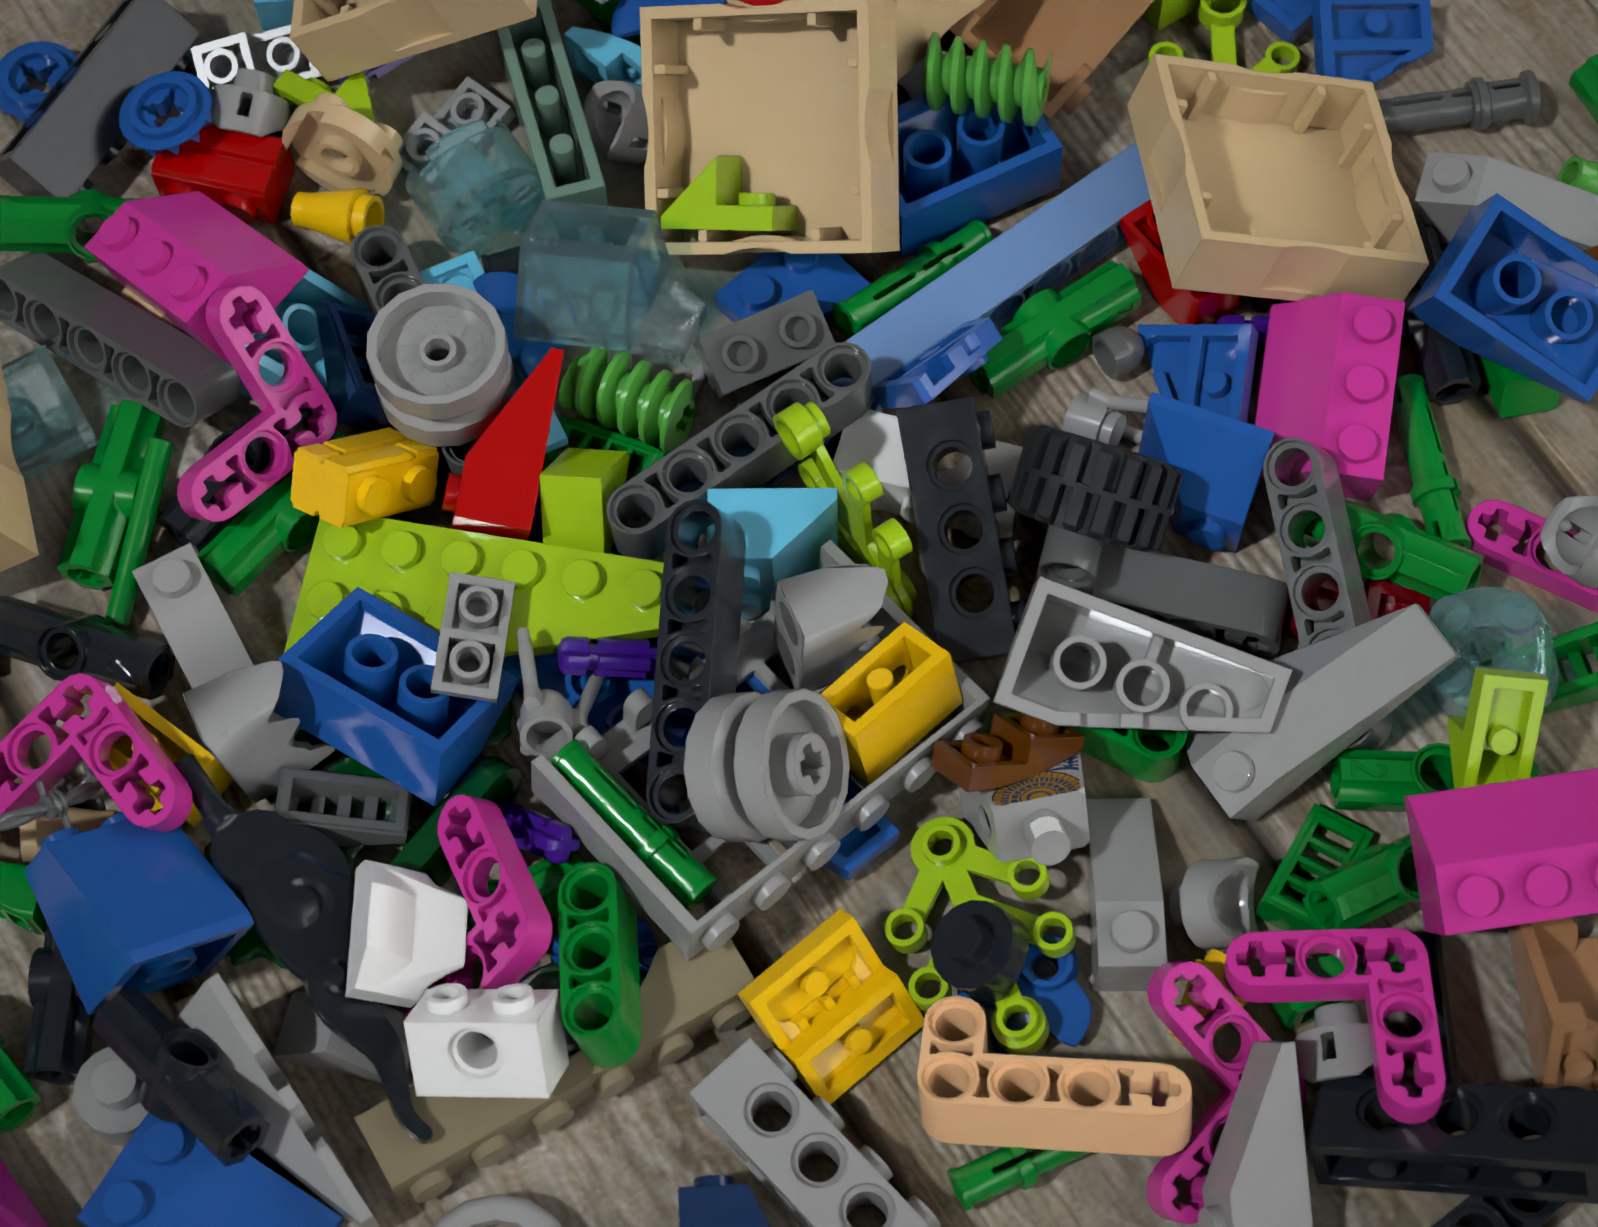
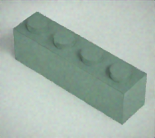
M537 0L536 17L496 29L495 34L499 54L551 234L554 237L590 227L589 221L601 218L603 223L610 222L605 183L550 0Z

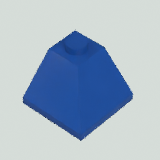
M1152 392L1147 405L1138 454L1169 463L1184 475L1174 504V513L1169 520L1174 531L1177 534L1188 537L1192 543L1207 550L1224 549L1236 553L1263 477V462L1271 448L1275 432Z

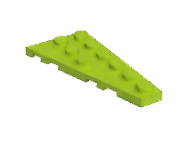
M378 518L342 528L319 519L284 653L356 587L363 589L440 633L450 572L515 582L504 657L519 655L517 631L520 627H526L530 631L534 656L556 653L561 639L566 636L588 637L589 643H596L597 637L623 639L658 637L664 562L387 518Z

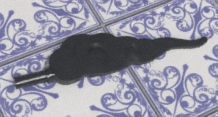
M188 754L181 757L174 765L188 782L192 791L193 804L203 817L202 823L212 838L210 857L214 869L232 888L241 892L245 907L250 912L255 923L256 931L284 967L304 983L307 999L320 1020L332 1032L352 1045L372 1062L382 1081L391 1110L401 1128L421 1144L429 1143L433 1136V1131L418 1116L412 1105L402 1045L394 1028L383 1014V1003L345 997L355 884L351 880L350 867L344 853L324 833L308 826L293 824L283 816L270 810L255 809L241 813L235 812L231 805L225 803L196 756Z

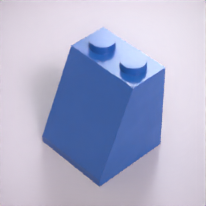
M123 812L111 816L99 828L80 833L78 827H69L49 835L41 841V849L24 870L88 1015L97 1013L98 1009L112 1000L118 991L137 987L146 996L207 975L255 924L248 909L180 826L173 831L161 833L135 825Z

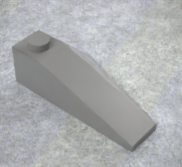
M1039 577L1033 585L1017 628L993 703L1055 726L1268 734L1271 731L1292 670Z
M1413 604L1269 660V662L1292 670L1270 733L1187 731L1185 747L1191 766L1230 819L1257 821L1450 665L1459 655L1418 604Z
M219 973L207 979L173 1024L177 1029L185 1028L205 1034L218 1045L221 1050V1060L217 1069L260 1111L263 1118L270 1124L263 1144L255 1149L355 1227H380Z

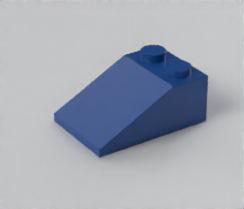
M1496 193L1469 210L1409 307L1408 312L1455 344L1586 404L1590 402L1598 389V261Z
M149 1112L76 1218L85 1227H341L344 1222L342 1216L252 1156L248 1155L244 1162L225 1167L183 1123L166 1122L154 1117Z

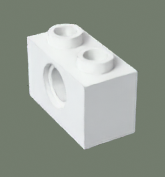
M458 983L442 984L427 989L403 1022L416 1096L549 1098L569 1065L558 989H532L531 986L520 983L505 985L498 989H467L464 985ZM481 1033L488 1036L491 1040L485 1038Z

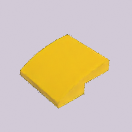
M841 908L737 993L774 1048L795 1069L798 1079L812 1097L815 1098L818 1095L829 1104H832L924 1025L923 1015L898 975L882 964L855 918Z

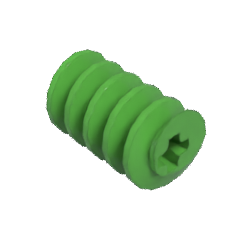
M932 32L924 58L921 92L923 96L926 92L929 109L940 111L950 96L953 114L963 115L973 100L977 118L987 119L997 103L1000 120L1006 123L1012 122L1021 107L1025 126L1035 127L1042 116L1047 100L1052 69V53L1044 67L1041 68L1037 67L1034 49L1028 48L1020 63L1017 64L1013 63L1010 45L1004 44L996 59L992 60L989 59L987 42L980 40L972 56H968L965 54L963 37L956 36L948 52H944L941 49L939 33Z
M604 341L596 343L589 353L576 357L570 364L559 387V403L562 408L568 410L576 409L580 416L593 420L597 418L600 425L609 429L618 428L622 435L633 439L639 437L641 442L655 448L660 447L667 454L687 441L695 421L694 381L684 379L673 392V372L663 369L651 382L653 374L651 362L641 360L631 371V353L621 350L610 361L611 346Z

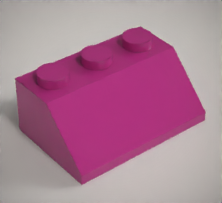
M200 191L125 201L111 217L104 221L99 231L84 246L128 290L226 363L229 360L210 332L206 322L205 308L213 293L225 286H252L260 290L275 309L309 271L298 259ZM232 303L235 313L229 318L231 325L245 326L242 321V315L248 310L246 304Z
M1342 292L1301 299L1299 301L1271 304L1254 425L1275 432L1271 447L1284 438L1296 437L1326 450L1334 458L1338 467L1344 498L1371 501L1384 479L1405 302ZM1303 456L1293 464L1290 471V479L1293 486L1303 483L1309 477L1311 472L1309 456ZM1264 474L1260 485H1266Z
M1598 768L1404 796L1426 932L1446 936L1598 913Z

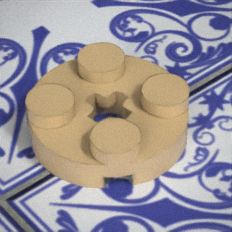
M319 93L314 102L305 103L296 108L282 134V142L285 149L287 150L292 142L294 149L300 154L295 163L299 169L313 181L331 191L366 188L368 191L375 190L373 195L381 198L391 190L402 168V159L398 151L402 146L403 140L399 133L388 125L374 123L358 112L351 110L343 99L331 93Z

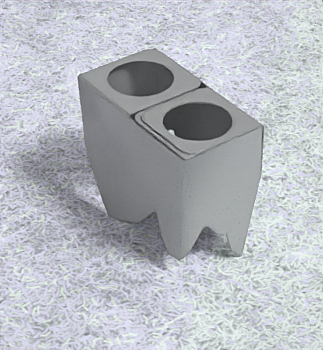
M868 564L833 565L777 582L773 642L794 689L805 688L811 691L835 682L876 646L865 643L880 633L884 626L862 628V626L872 619L882 607L888 585L885 569L869 567L870 565Z
M269 661L235 669L183 693L203 743L222 767L228 770L229 775L253 804L278 791L282 767L310 770L336 749L327 743L311 745L309 742L296 741L294 738L300 730V727H298L300 723L299 718L285 719L274 713L284 673L281 661Z

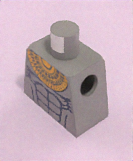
M1080 751L1045 772L1008 786L975 792H966L959 787L961 810L964 818L997 861L1011 862L1033 857L1039 864L1051 866L1062 862L1068 856L1071 849L1085 847L1090 842Z

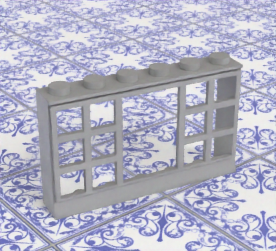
M832 540L821 546L818 569L833 565L855 564ZM776 588L771 595L769 611L751 624L741 614L736 687L754 674L770 692L789 689L766 665L778 656L773 642ZM886 594L882 607L872 619L863 625L865 628L884 626L880 633L865 644L878 645L904 621L930 640L932 639ZM698 656L694 658L688 671L689 680L701 673L705 665V659L701 660ZM952 660L963 703L951 712L955 718L923 743L921 741L917 742L908 750L910 753L870 785L849 770V773L865 789L843 805L839 818L826 834L810 840H799L780 856L765 840L745 842L763 861L766 867L733 893L718 880L717 885L712 887L713 890L710 892V895L719 904L698 921L542 754L531 761V791L563 823L571 826L572 833L580 838L582 844L601 864L607 866L614 873L621 886L684 953V957L689 961L705 947L712 952L723 946L738 930L740 926L738 921L755 907L764 911L778 902L788 891L791 885L789 880L808 866L811 871H814L827 863L838 851L841 845L839 840L857 827L860 831H865L877 823L887 812L890 806L889 801L906 788L912 793L921 788L936 772V769L930 766L935 741L963 740L964 735L967 733H984L986 727L983 725L990 697ZM834 682L811 691L821 694ZM638 688L625 700L623 720L603 735L592 725L587 726L574 739H578L593 757L655 817L647 803L621 776L623 772L649 754L653 698L644 688ZM687 788L682 792L679 804L688 798ZM655 817L663 826L666 825L665 822H662L657 817ZM711 836L691 851L680 838L677 839L712 875L714 874L703 862L729 843L728 841Z

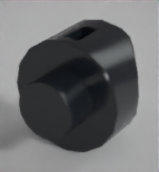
M970 900L953 907L943 916L933 933L931 956L934 968L943 981L976 1000L998 1002L1010 993L1019 978L1029 948V931L1023 922L988 901Z

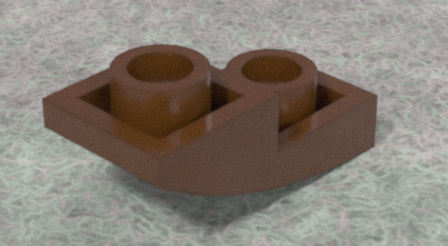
M1020 712L997 713L993 717L990 735L973 732L965 734L963 740L935 741L930 766L966 792L990 790L1029 779L1060 764L1083 749L1085 736L1071 726H1055Z

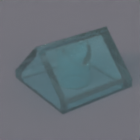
M46 345L2 365L11 410L12 450L24 481L99 444L96 435Z

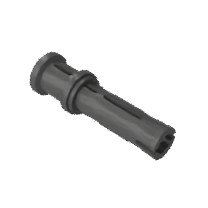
M1532 70L1521 71L1518 78L1485 82L1484 78L1475 77L1466 82L1463 88L1378 100L1389 135L1466 124L1471 129L1482 131L1487 130L1490 123L1522 119L1526 124L1538 122L1541 110L1537 77Z

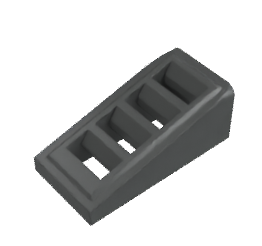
M282 767L274 813L283 816L293 824L308 826L324 833L337 846L406 844L412 793L389 779ZM391 802L389 822L376 820L378 803ZM352 803H365L363 819L350 817ZM338 804L336 816L324 814L325 805ZM311 805L310 813L298 811V806Z

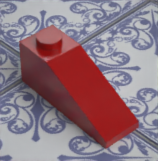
M557 348L549 350L466 454L461 475L449 472L442 510L454 512L451 529L528 540L532 528L540 474L543 468L564 350Z

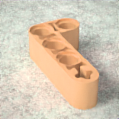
M950 996L936 1001L927 1010L924 1018L917 1080L922 1126L927 1134L935 1140L949 1144L1022 1147L1158 1157L1175 1154L1181 1151L1189 1142L1192 1133V1088L1190 1080L1185 1073L1175 1066L1150 1062L988 1053L985 1012L977 1002L967 997Z

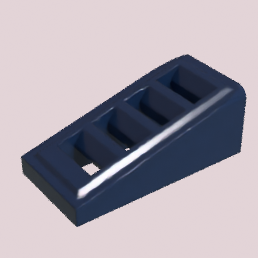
M322 301L316 310L328 394L337 413V423L371 430L387 428L390 423L379 401L375 381L366 358L367 333L375 319L374 313L368 310ZM346 333L357 335L358 339L348 337Z

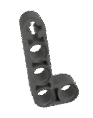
M1050 524L1048 525L1036 581L1039 577L1046 578L1259 658L1275 656L1279 652L1290 602L1288 586L1268 576L1155 551L1141 552Z

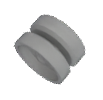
M452 283L423 284L399 293L378 311L367 333L366 358L375 381L379 401L389 423L406 438L431 447L460 446L480 438L514 395V369L508 352L506 331L495 307L476 291Z
M805 688L776 690L765 694L757 692L728 693L710 698L696 713L686 738L684 773L688 798L697 819L713 837L731 843L759 842L767 838L779 841L810 840L826 834L839 818L847 795L850 764L846 736L838 716L822 695Z

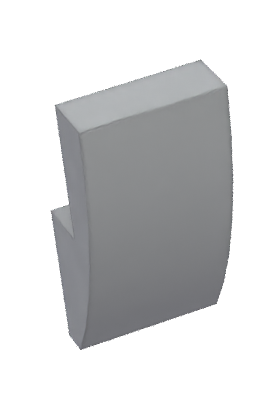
M291 24L256 35L242 32L191 47L198 78L204 82L210 94L214 85L234 84L236 72L239 68L255 69L274 76L276 81L286 69L305 79L314 77L321 81L326 80L289 39Z
M467 76L434 117L423 111L403 135V143L398 151L402 159L401 169L434 192L475 161L501 135L517 115L508 104Z
M450 572L431 693L497 703L515 582Z

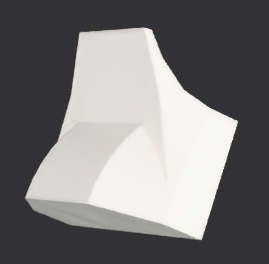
M364 860L356 868L345 997L411 1008L419 1001L429 985L445 975L463 968L465 964L468 905L465 898L435 885L425 873Z

